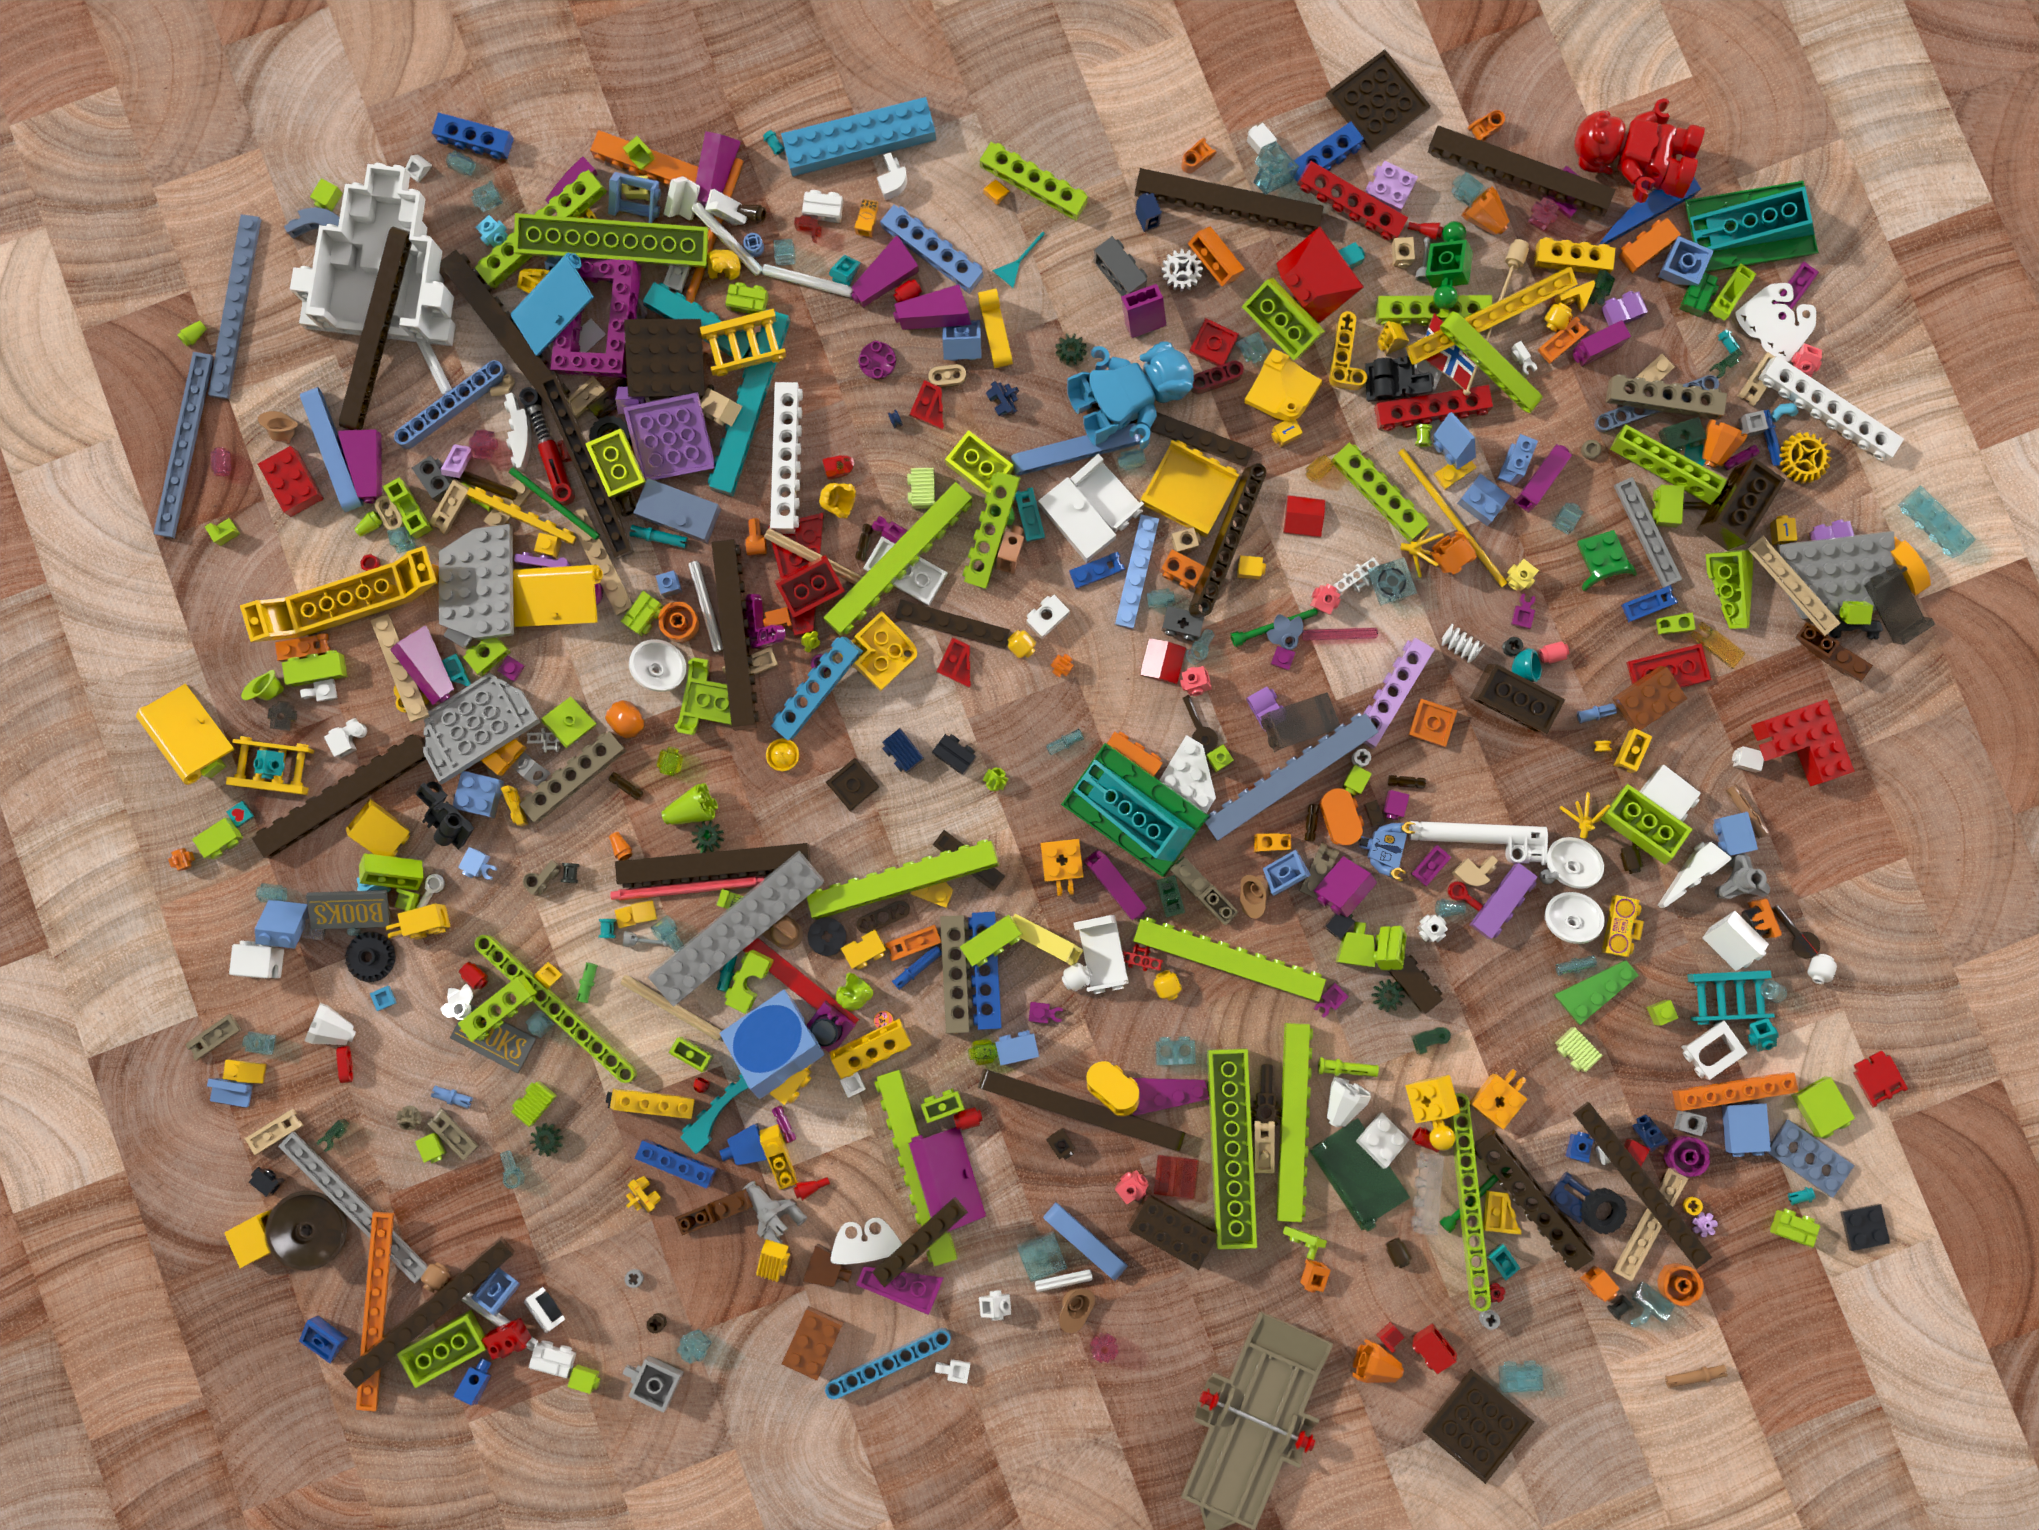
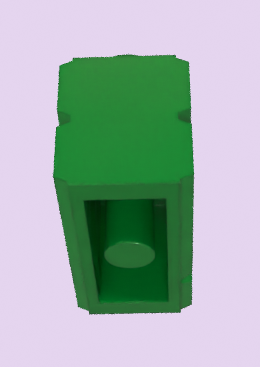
M1704 272L1698 286H1688L1679 309L1697 317L1708 313L1712 305L1710 298L1715 296L1719 285H1716L1718 277Z

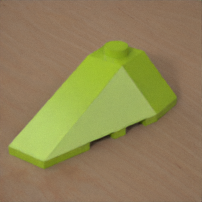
M1746 549L1706 554L1707 574L1709 579H1712L1715 587L1714 592L1720 599L1721 609L1729 629L1749 628L1753 580L1752 553Z

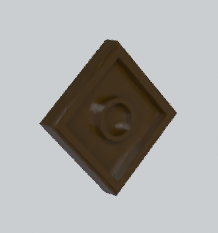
M856 758L826 781V784L850 812L880 788Z

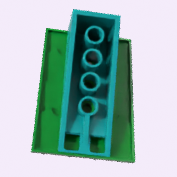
M1804 180L1685 200L1693 242L1713 250L1705 273L1734 269L1740 263L1744 266L1819 254Z
M1104 743L1061 804L1161 877H1165L1209 817L1208 814L1162 783L1108 743Z

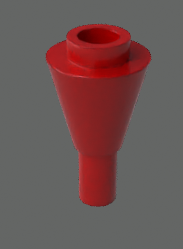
M1409 222L1407 228L1418 231L1435 241L1437 238H1441L1443 227L1440 226L1441 222L1421 224Z
M828 1177L818 1181L797 1182L796 1187L793 1189L796 1198H801L803 1201L819 1188L829 1185L830 1182Z

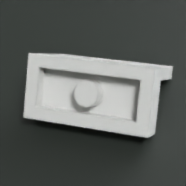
M683 176L672 179L664 214L668 217L681 215L688 220H693L694 212L692 207L697 203L700 186Z
M715 189L710 190L705 208L706 211L732 225L746 223L747 217L737 212V208L741 203Z

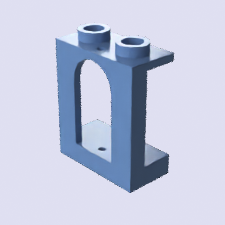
M615 172L609 179L608 214L615 216L618 211L649 217V223H652L655 218H658L660 213V207L658 206L661 196L659 181ZM622 184L650 190V205L622 200Z
M1520 434L1516 445L1513 443L1510 445L1497 480L1515 486L1525 476L1538 441Z

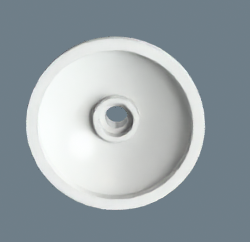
M653 639L641 642L633 649L629 658V669L633 678L642 687L655 692H666L676 688L683 681L686 674V661L682 653L674 645L663 640Z
M1573 837L1561 838L1555 841L1548 849L1546 861L1550 872H1558L1559 877L1557 880L1569 887L1578 889L1592 887L1598 883L1604 873V862L1600 853L1584 840Z
M1561 893L1550 900L1545 910V920L1548 928L1555 936L1569 943L1583 944L1590 942L1600 935L1604 927V914L1600 906L1590 897L1580 893Z

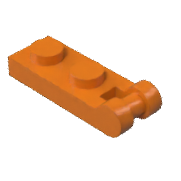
M1578 316L1570 321L1564 330L1557 332L1537 350L1549 364L1589 331L1587 326L1584 327L1580 323L1581 320ZM1573 327L1578 331L1577 334L1572 330Z
M318 634L316 636L275 642L277 661H288V658L292 657L307 658L309 654L325 655L326 651H331L327 643L329 635ZM320 642V648L316 649V643Z
M932 925L887 942L885 946L890 951L891 956L889 957L892 962L940 944L942 941L936 925ZM901 944L903 951L898 953L896 945Z

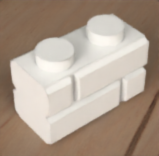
M818 190L805 192L802 208L804 219L841 223L843 210L842 196L836 192L821 194Z
M543 1340L534 1346L529 1368L568 1378L571 1375L576 1352H573L571 1347L560 1346L558 1348L554 1347L552 1342Z

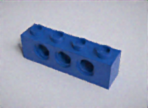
M439 112L432 130L433 136L440 144H453L458 149H471L474 153L483 155V153L490 154L495 159H508L514 140L509 131ZM458 130L456 135H451L453 131ZM476 135L473 140H469L470 136ZM489 140H494L492 144L486 145Z
M1349 122L1290 162L1288 171L1297 182L1307 164L1311 161L1330 171L1334 164H1341L1346 160V156L1361 150L1364 138L1353 123ZM1344 143L1346 148H1341L1338 144ZM1328 153L1331 158L1327 159L1322 154Z
M648 1139L642 1140L634 1158L706 1189L710 1187L717 1168Z

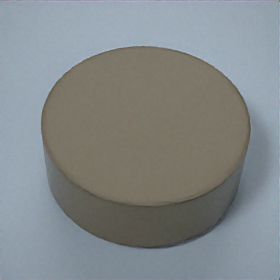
M1588 440L1581 447V454L1589 460L1597 458L1601 453V445L1596 440Z

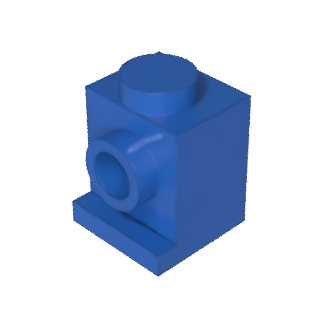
M1579 1131L1577 1135L1571 1134L1565 1156L1589 1163L1594 1140L1589 1139V1134ZM1581 1143L1584 1144L1583 1150L1579 1149Z

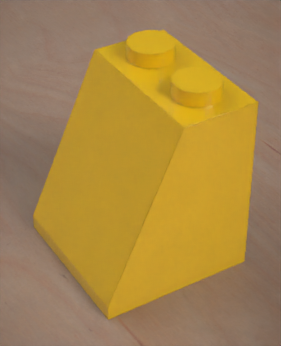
M370 798L346 827L347 836L375 855L394 857L398 852V846L405 844L410 837L408 827Z
M271 1210L258 1214L224 1232L240 1268L270 1255L265 1242L264 1230Z

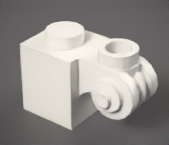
M356 718L347 721V726L343 728L336 727L330 730L328 735L324 736L334 757L341 759L356 751L357 749L352 738L354 736L358 738L366 736L367 727L359 723Z

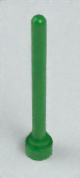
M1313 608L1288 617V619L1291 621L1300 616L1302 620L1318 615L1319 611ZM1274 622L1245 633L1238 631L1230 633L1234 647L1242 646L1246 640L1274 629Z
M1504 1167L1502 1171L1507 1173L1511 1168ZM1492 1175L1479 1188L1480 1198L1486 1193V1190L1488 1191L1499 1181L1496 1175ZM1472 1197L1465 1201L1468 1207H1471L1474 1203ZM1458 1208L1451 1216H1444L1439 1221L1440 1225L1448 1233L1455 1229L1456 1222L1460 1219V1209Z

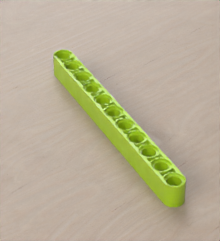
M481 935L476 938L475 948L510 981L521 975L531 979V985L537 992L532 997L534 999L533 1002L618 1081L628 1083L635 1080L637 1077L635 1067L555 993L544 987L534 977V974L494 937ZM484 939H488L489 941V947L487 949H484L482 947V941ZM498 952H502L504 956L501 962L496 960ZM513 964L518 969L515 975L510 973V967ZM541 990L546 994V998L543 1001L538 999V993ZM555 1003L560 1006V1011L557 1014H554L552 1011V1006ZM569 1016L574 1019L572 1027L566 1024V1019ZM583 1029L588 1032L586 1040L580 1037V1032ZM597 1042L601 1043L603 1047L600 1053L594 1050ZM611 1055L617 1059L615 1066H611L608 1062ZM624 1069L630 1070L631 1077L629 1079L623 1077Z
M1457 1093L1455 1095L1463 1100V1105L1459 1108V1114L1450 1117V1124L1455 1134L1453 1152L1469 1302L1473 1309L1484 1312L1490 1308L1491 1298L1470 1103L1465 1094ZM1459 1116L1465 1119V1125L1462 1128L1457 1125V1118ZM1461 1136L1467 1139L1465 1147L1459 1145V1138ZM1463 1156L1469 1158V1165L1467 1167L1461 1164ZM1465 1176H1469L1472 1180L1469 1187L1463 1184ZM1467 1196H1471L1474 1200L1471 1207L1465 1204ZM1470 1216H1474L1476 1219L1473 1227H1470L1467 1223V1219ZM1472 1236H1476L1478 1239V1244L1475 1247H1472L1469 1243ZM1474 1256L1480 1258V1264L1477 1267H1474L1471 1263ZM1477 1276L1482 1278L1480 1287L1474 1285V1279ZM1482 1296L1484 1298V1305L1477 1307L1476 1299Z

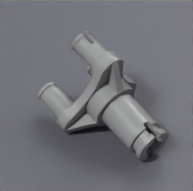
M1741 853L1731 857L1729 864L1733 868L1732 874L1723 885L1718 886L1715 890V894H1719L1717 897L1731 899L1741 894L1765 897L1770 892V886L1766 883L1767 877L1764 871L1753 869L1750 857L1745 853Z
M755 1181L750 1182L743 1188H746L753 1205L752 1208L758 1214L757 1219L759 1222L756 1233L760 1238L782 1244L783 1241L779 1237L784 1234L782 1231L786 1232L788 1230V1227L782 1223L780 1218L784 1214H788L797 1226L803 1224L808 1218L796 1206L797 1203L793 1198L772 1201L761 1187L756 1185Z

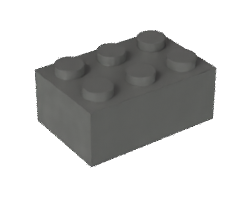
M1111 236L1094 249L1093 262L1120 296L1146 288L1147 274L1145 271L1135 265V259L1131 254L1127 255L1123 250L1124 246L1121 241L1115 240Z

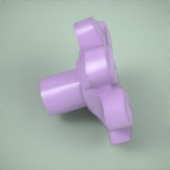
M1700 1212L1697 1215L1698 1219H1692V1223L1696 1225L1692 1228L1694 1233L1700 1232L1701 1237H1707V1233L1709 1235L1715 1234L1713 1227H1717V1221L1712 1220V1214L1707 1213L1705 1216L1703 1212Z

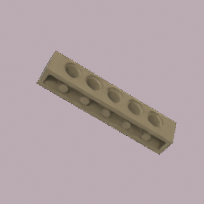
M1615 375L1608 381L1606 403L1715 420H1719L1725 413L1727 393H1723L1719 389L1703 390L1700 386L1683 387V384L1680 383L1670 385L1664 384V381L1661 380L1650 382L1645 381V378L1636 377L1630 379L1625 375ZM1625 387H1629L1632 390V394H1628L1625 391ZM1644 390H1648L1651 393V397H1647L1644 394ZM1663 393H1667L1670 396V400H1666L1663 397ZM1682 395L1688 398V403L1682 400ZM1701 398L1707 401V406L1701 403Z
M612 732L600 734L597 737L598 741L593 745L588 744L582 749V754L578 757H572L568 760L566 767L563 769L559 768L552 774L553 777L549 781L541 782L533 794L528 793L522 798L523 802L519 805L534 823L538 824L627 751ZM601 747H605L606 754L600 757L598 750ZM586 759H590L591 766L584 769L583 762ZM575 771L576 778L573 781H569V773ZM560 783V792L554 793V785ZM545 795L546 803L540 806L538 799Z
M964 915L940 916L946 1033L970 1032V1028H973V1016H969V1009L972 1008V997H968V989H971V977L967 978L970 962L960 949V946L969 941V939H965V931H969L968 919H964ZM953 930H958L961 934L960 939L957 941L950 939V933ZM954 949H959L962 953L959 960L951 958V952ZM956 968L960 969L963 973L959 980H955L952 977V971ZM955 988L963 990L964 994L961 999L953 997L952 993ZM957 1007L964 1010V1016L961 1019H957L953 1014Z

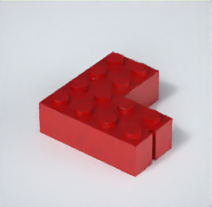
M1827 699L1751 725L1757 741L1772 737V741L1759 745L1764 761L1797 751L1810 787L1855 772Z

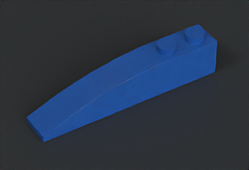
M1693 178L1683 199L1667 195L1662 189L1653 190L1648 194L1646 202H1637L1613 225L1598 245L1609 244L1685 202V200L1696 196L1701 187L1696 179Z

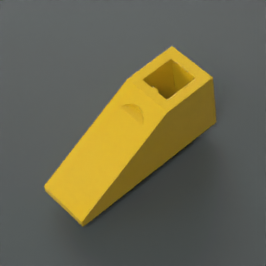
M1388 321L1378 337L1377 344L1379 349L1384 351L1385 355H1388L1406 347L1409 340L1401 324Z
M778 1124L759 1130L760 1143L779 1190L796 1185L798 1181Z

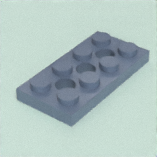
M1790 1120L1784 1122L1770 1143L1771 1151H1765L1831 1198L1835 1196L1854 1167L1852 1163ZM1791 1142H1796L1798 1145V1149L1794 1153L1789 1150ZM1808 1153H1812L1814 1156V1161L1811 1164H1807L1805 1161ZM1827 1164L1830 1166L1831 1171L1825 1176L1822 1173V1167Z

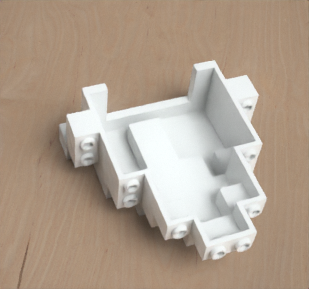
M382 163L367 164L364 185L357 182L345 184L339 225H319L313 267H293L290 290L303 301L299 324L305 329L352 335L362 334L388 232L391 227H397L410 231L409 240L412 245L387 339L421 342L420 339H424L425 343L453 346L456 324L451 320L454 296L443 285L444 278L439 274L442 250L430 236L426 235L427 226L422 221L425 198L420 191L408 189L410 174L403 166L393 165V167ZM408 311L411 312L414 319H410L408 317Z

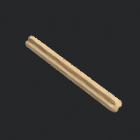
M768 529L764 537L769 541L810 562L822 557V555L772 529ZM828 559L837 576L855 585L863 577Z
M624 975L620 983L713 1039L719 1040L721 1038L720 1032L722 1031L677 1004L673 1007L664 996L628 975Z

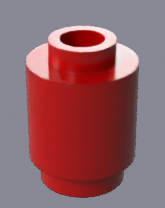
M915 279L912 281L908 280L894 290L895 294L893 296L897 303L919 297L922 290Z
M469 961L459 970L461 978L474 990H480L488 983V975L475 963L472 964Z
M976 1107L959 1111L953 1115L957 1130L980 1126L979 1122L983 1121L981 1111H976Z

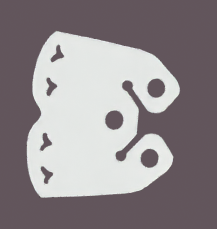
M1789 283L1770 284L1736 311V318L1748 335L1761 340L1762 347L1766 352L1779 356L1785 361H1790L1815 328L1816 308L1813 305H1799L1796 309L1799 325L1796 326L1794 312L1786 304H1772V300L1790 302L1793 299L1792 285ZM1786 289L1787 295L1784 297L1780 296L1779 290ZM1804 310H1808L1810 312L1809 318H1804L1802 316V312ZM1780 312L1786 314L1785 320L1779 319L1778 314ZM1768 342L1773 343V349L1771 348V345H1768ZM1784 351V354L1786 356H1784L1783 354H1779L1778 352Z

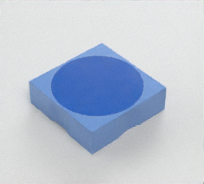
M785 989L720 1032L749 1089L759 1099L783 1084L790 1076L802 1071L825 1055L815 1036L807 1028L805 1019L796 1003Z

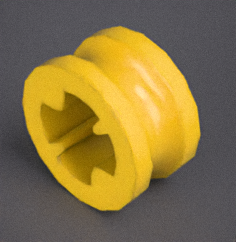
M1595 741L1594 745H1596L1594 752L1612 751V748L1609 747L1611 741Z
M1695 1197L1685 1198L1682 1204L1684 1211L1691 1215H1698L1703 1209L1702 1202ZM1691 1201L1697 1204V1208H1693L1694 1211L1688 1207L1689 1203L1692 1204Z

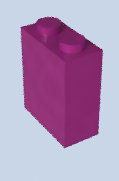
M1157 284L1121 296L1125 325L1131 338L1167 326L1164 300Z
M1623 320L1582 339L1573 350L1575 361L1582 367L1621 348L1631 337Z
M1343 856L1313 891L1318 896L1317 901L1323 906L1328 905L1335 914H1342L1348 918L1377 882L1370 872Z

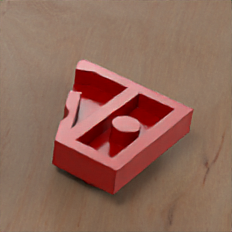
M924 380L909 416L943 430L941 387Z
M952 637L936 673L970 688V645Z

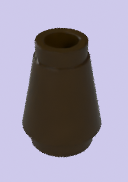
M740 204L737 208V212L755 223H763L766 218V208L762 207V205Z

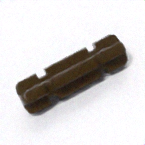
M863 524L862 527L863 533L860 535L858 551L855 554V558L860 561H865L866 551H868L871 539L870 534L873 532L872 525Z
M613 772L609 776L608 780L617 784L616 786L628 795L631 794V797L635 800H639L643 796L641 790L635 788L634 785L624 778H620L621 776Z
M1389 775L1388 785L1423 789L1426 786V779Z
M1309 804L1307 832L1304 839L1310 842L1315 841L1317 813H1319V805Z

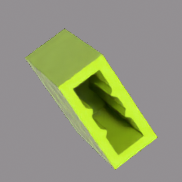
M1824 1076L1791 1095L1816 1137L1828 1138L1834 1134V1130L1848 1127L1851 1124L1850 1121L1855 1119L1832 1077Z

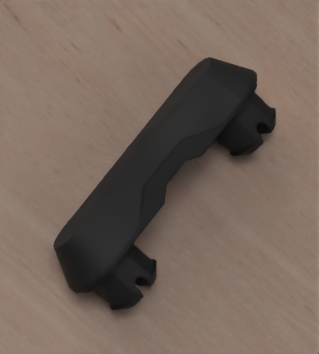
M1838 619L1840 624L1829 632V636L1839 639L1841 631L1861 629L1862 631H1867L1866 637L1868 639L1877 640L1880 638L1879 634L1883 631V628L1878 620H1871V624H1847Z

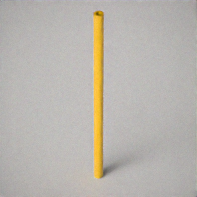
M1404 448L1398 452L1400 457L1455 528L1464 533L1474 548L1475 554L1501 587L1505 586L1508 583L1406 450Z

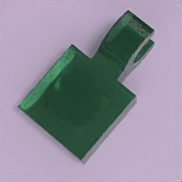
M1599 270L1594 286L1596 291L1590 295L1588 300L1591 305H1594L1596 300L1599 305H1603L1605 296L1610 295L1615 278L1606 270Z
M1739 348L1736 349L1720 363L1714 364L1709 371L1718 369L1720 374L1717 376V379H1720L1725 374L1726 367L1729 366L1731 369L1740 362L1738 358L1743 353Z
M345 1119L338 1120L316 1144L321 1145L325 1141L327 1142V1147L324 1149V1152L330 1151L334 1145L333 1140L341 1138L347 1132L346 1128L349 1123Z

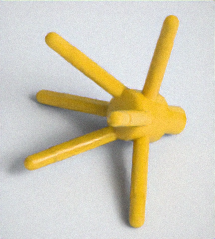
M1427 528L1416 542L1411 541V544L1401 543L1400 550L1409 551V554L1413 555L1419 578L1422 577L1417 556H1420L1436 567L1439 565L1424 555H1431L1430 551L1422 549L1423 544L1444 536L1441 533L1423 540L1429 533L1430 528Z
M1589 792L1586 793L1584 816L1579 801L1575 802L1579 818L1563 806H1560V810L1579 823L1581 838H1588L1589 831L1595 829L1593 824L1600 821L1604 813L1610 808V805H1606L1593 819L1588 817Z

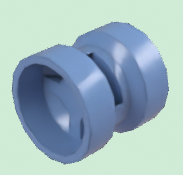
M750 233L745 236L744 246L746 251L752 257L760 256L764 251L761 237L756 233Z

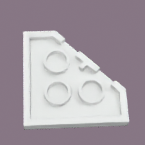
M1186 735L1161 776L1160 781L1207 813L1216 796L1202 744Z

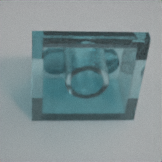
M1054 1231L1017 1244L1030 1282L1068 1269Z

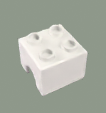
M240 941V944H233L229 974L233 976L279 979L282 973L284 948L259 945L254 941Z

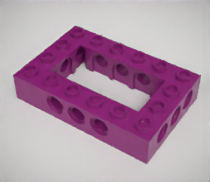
M580 258L581 267L577 272L583 281H592L593 283L600 281L613 284L606 353L579 352L583 309L554 339L551 370L560 375L627 378L624 319H636L642 266L634 260Z

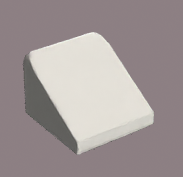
M412 155L405 169L410 174V177L420 182L431 169L432 164L420 155Z

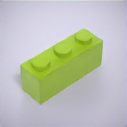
M337 650L326 651L325 655L320 656L318 654H309L307 658L303 659L292 657L288 658L287 662H282L284 682L289 687L347 677L344 655L337 652Z
M364 853L359 864L360 884L418 890L423 881L422 860Z
M1009 914L960 946V949L972 967L976 964L980 967L988 962L987 957L991 954L997 956L1004 951L1003 947L1008 943L1012 946L1020 941L1019 936L1022 935V932Z

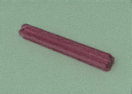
M1377 628L1303 630L1302 639L1304 641L1372 639L1378 637Z

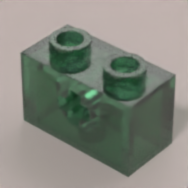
M1699 417L1665 427L1658 432L1661 443L1677 453L1684 451L1683 448L1688 446L1691 449L1702 445L1701 442L1707 438Z
M1175 875L1156 880L1155 883L1165 918L1185 913Z

